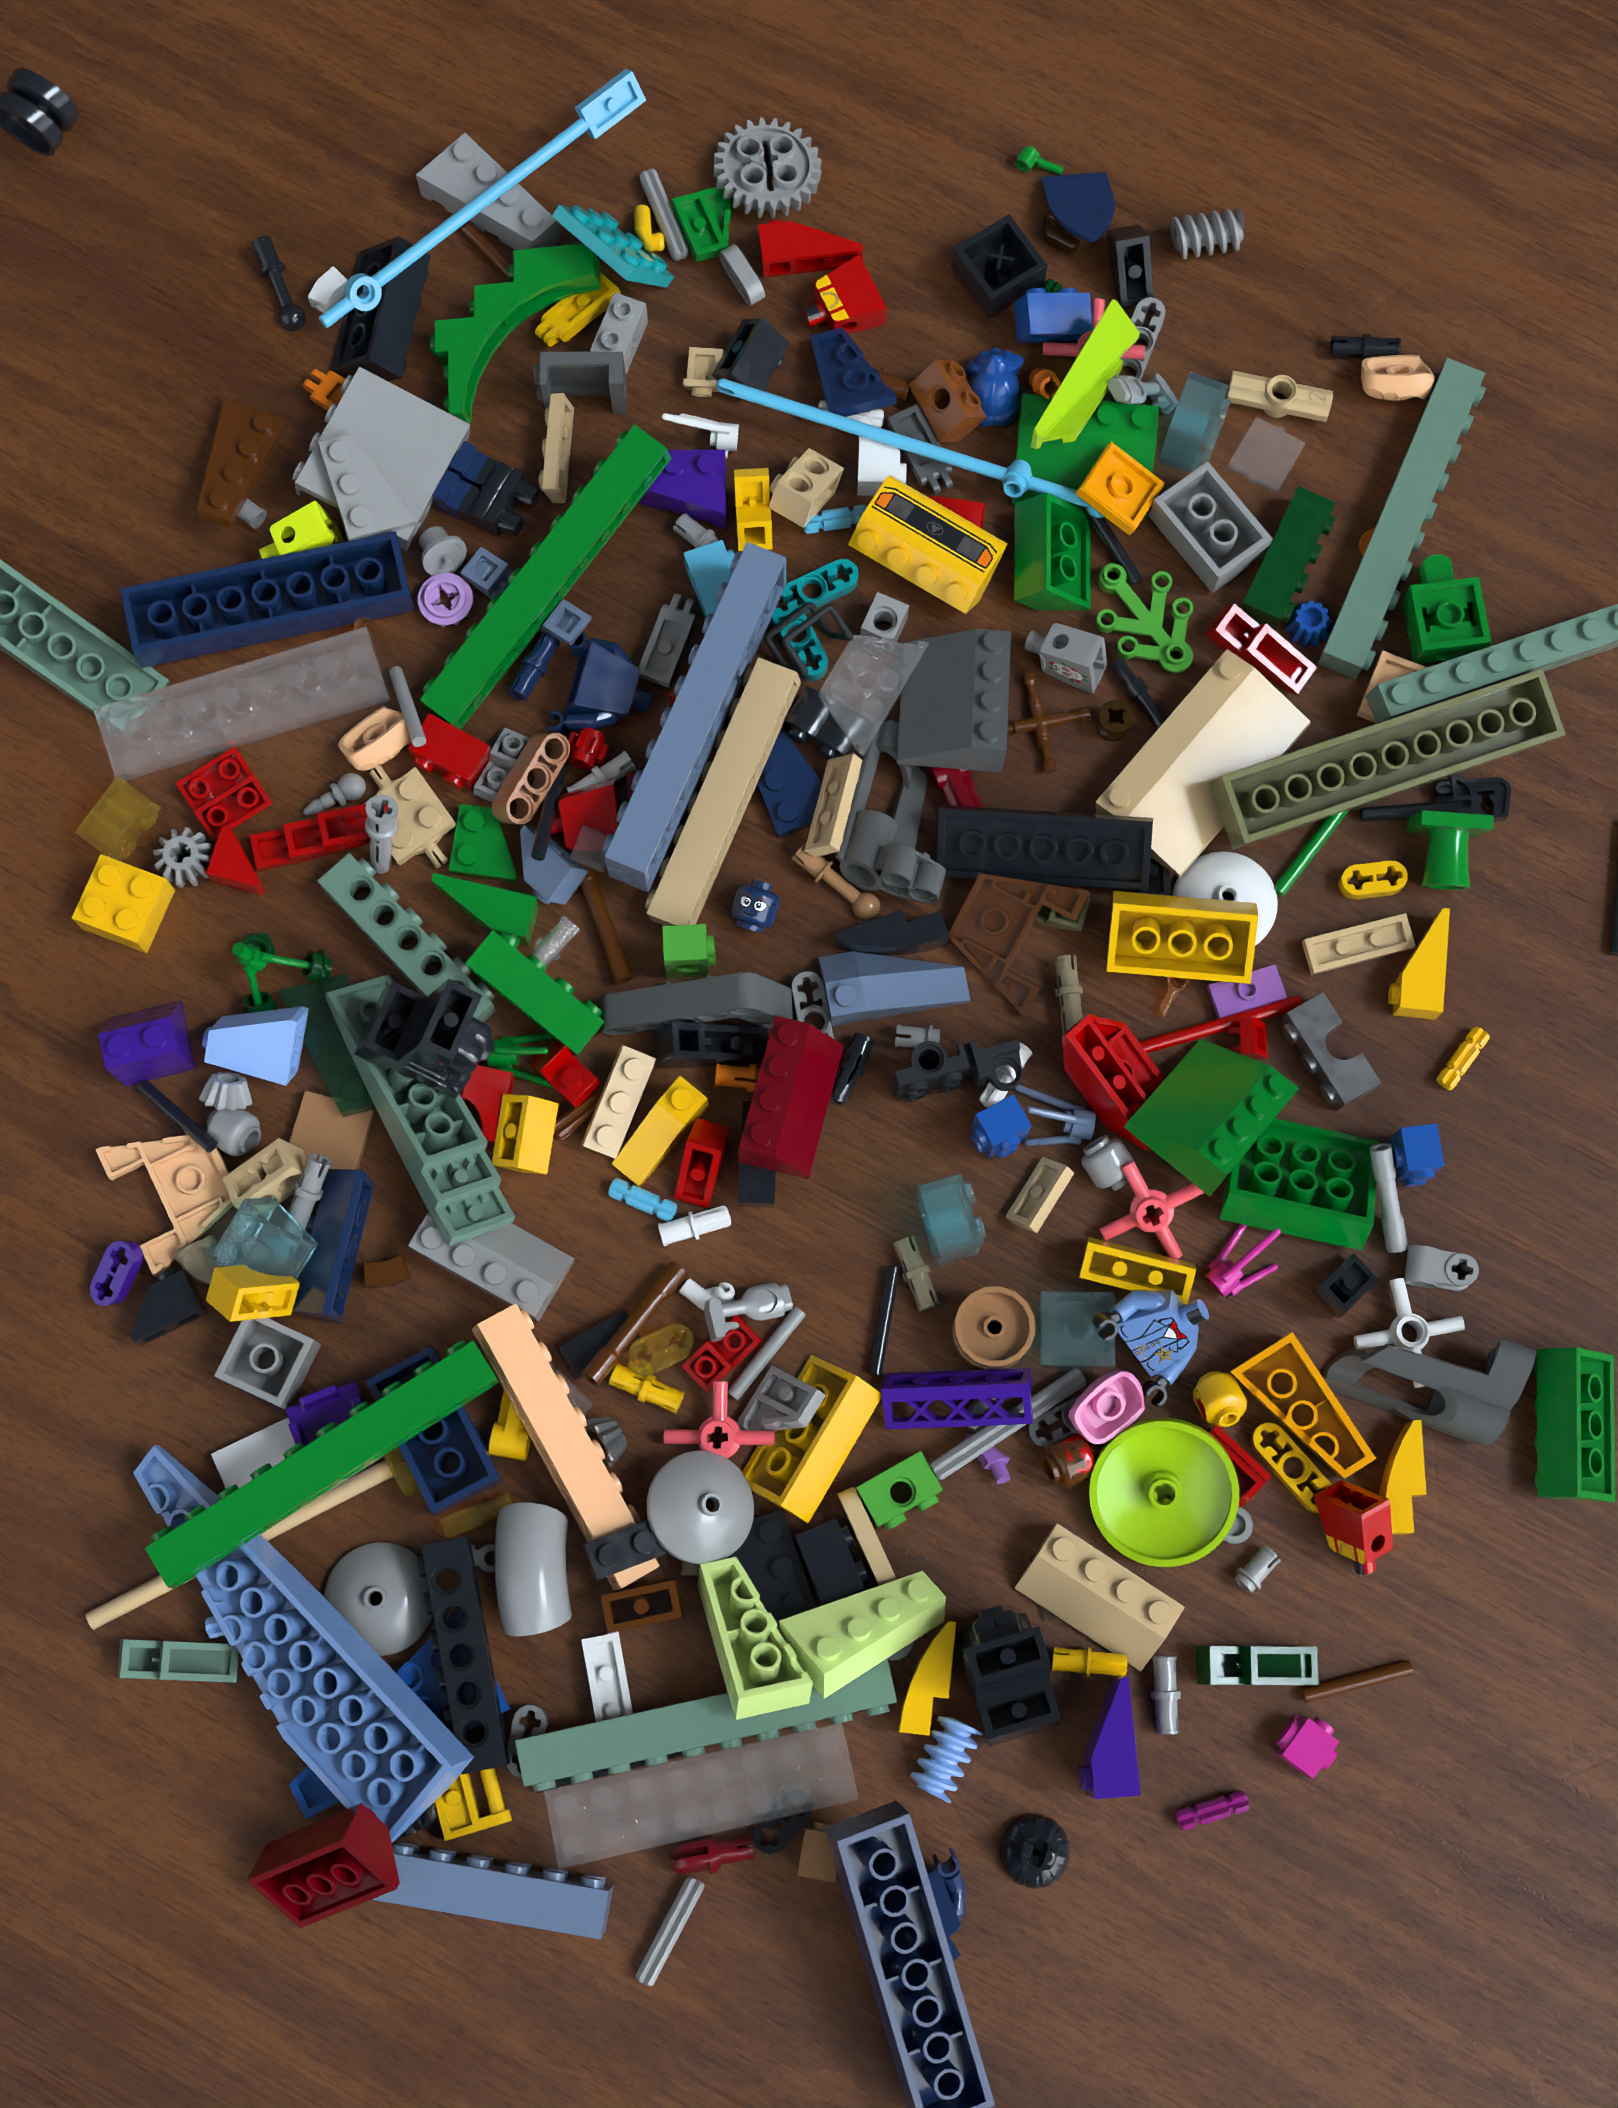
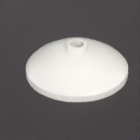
M1213 852L1197 858L1180 878L1178 877L1172 891V896L1224 900L1222 893L1230 892L1234 896L1233 901L1257 903L1259 916L1255 946L1259 944L1272 928L1277 914V894L1269 875L1255 861L1238 853Z

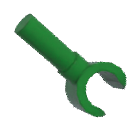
M1032 146L1023 148L1015 161V166L1026 173L1034 165L1061 175L1064 168L1044 160Z

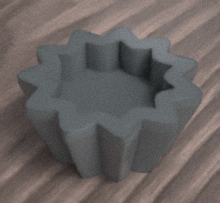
M610 1416L586 1420L587 1426L584 1428L591 1441L593 1439L597 1440L603 1449L605 1459L602 1461L604 1465L608 1468L612 1467L626 1450L627 1446L626 1437L622 1433L621 1427Z

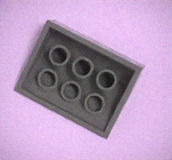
M972 629L904 642L897 764L1002 773L1007 751L1011 631Z

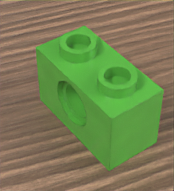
M706 924L662 926L664 965L667 978L706 977L709 974V966L716 965L714 935H707Z
M921 1451L856 1487V1491L876 1528L885 1525L887 1530L906 1521L904 1513L917 1506L919 1512H922L938 1503L939 1500L936 1495L943 1491ZM904 1483L910 1488L911 1498L908 1502L900 1504L891 1498L890 1489L894 1484Z

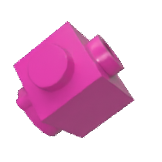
M1296 1714L1279 1734L1275 1743L1280 1748L1276 1754L1305 1777L1313 1779L1321 1768L1325 1771L1334 1762L1338 1755V1752L1334 1749L1339 1744V1741L1332 1736L1334 1729L1319 1717L1315 1716L1312 1721L1310 1718L1300 1717Z

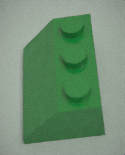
M1047 492L1015 503L1014 601L1035 610H1091L1090 520L1083 509Z

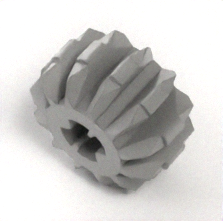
M185 827L181 836L175 829H171L170 835L172 838L169 841L166 838L159 837V843L164 848L153 850L154 857L159 860L154 864V867L158 873H163L162 877L166 878L169 883L175 880L177 887L183 889L187 880H189L192 886H197V876L201 875L203 878H209L204 867L209 866L211 860L209 855L214 851L211 843H205L206 837L203 833L198 832L193 835V831ZM179 858H183L182 863L178 861Z

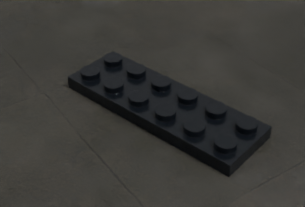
M940 805L937 863L945 868V877L977 879L981 873L1046 884L1148 890L1153 818Z

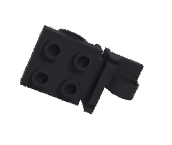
M971 1040L967 1044L959 1043L957 1044L959 1055L952 1057L947 1056L945 1049L939 1043L934 1041L922 1042L914 1048L909 1068L895 1071L893 1089L896 1100L905 1098L906 1102L916 1101L926 1097L927 1091L940 1089L941 1093L954 1091L961 1087L960 1083L972 1078L975 1090L983 1088L986 1081H989L993 1087L1000 1091L1013 1090L1020 1083L1023 1073L1019 1053L1021 1048L1019 1040L979 1050L975 1040ZM926 1063H927L928 1068H930V1069L935 1068V1069H933V1070H925V1069H923L921 1066H922V1064H926ZM1001 1065H1008L1014 1069L1016 1078L1010 1083L1000 1082L996 1078L995 1070Z

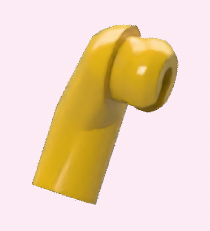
M646 205L636 206L634 209V228L640 241L643 243L644 250L649 253L663 251L665 249L664 235L661 232L652 234L650 208Z

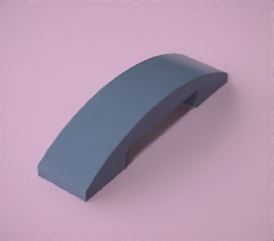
M480 547L461 571V576L492 600L497 595L501 596L509 586L508 580L513 571L510 570L508 563ZM562 599L538 631L545 634L549 633L560 642L572 646L592 618L576 606Z

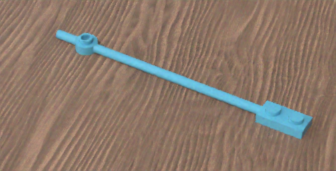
M624 69L574 107L580 119L372 277L363 273L350 277L344 288L345 297L318 317L325 328L330 327L353 308L361 311H369L375 308L381 299V287L583 133L587 132L589 137L596 139L645 102L646 99L633 72ZM363 285L362 294L357 296V289Z

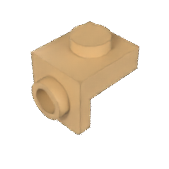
M689 347L687 379H683V386L692 391V396L712 397V392H720L716 388L718 385L717 380L712 376V373L725 352L723 349Z

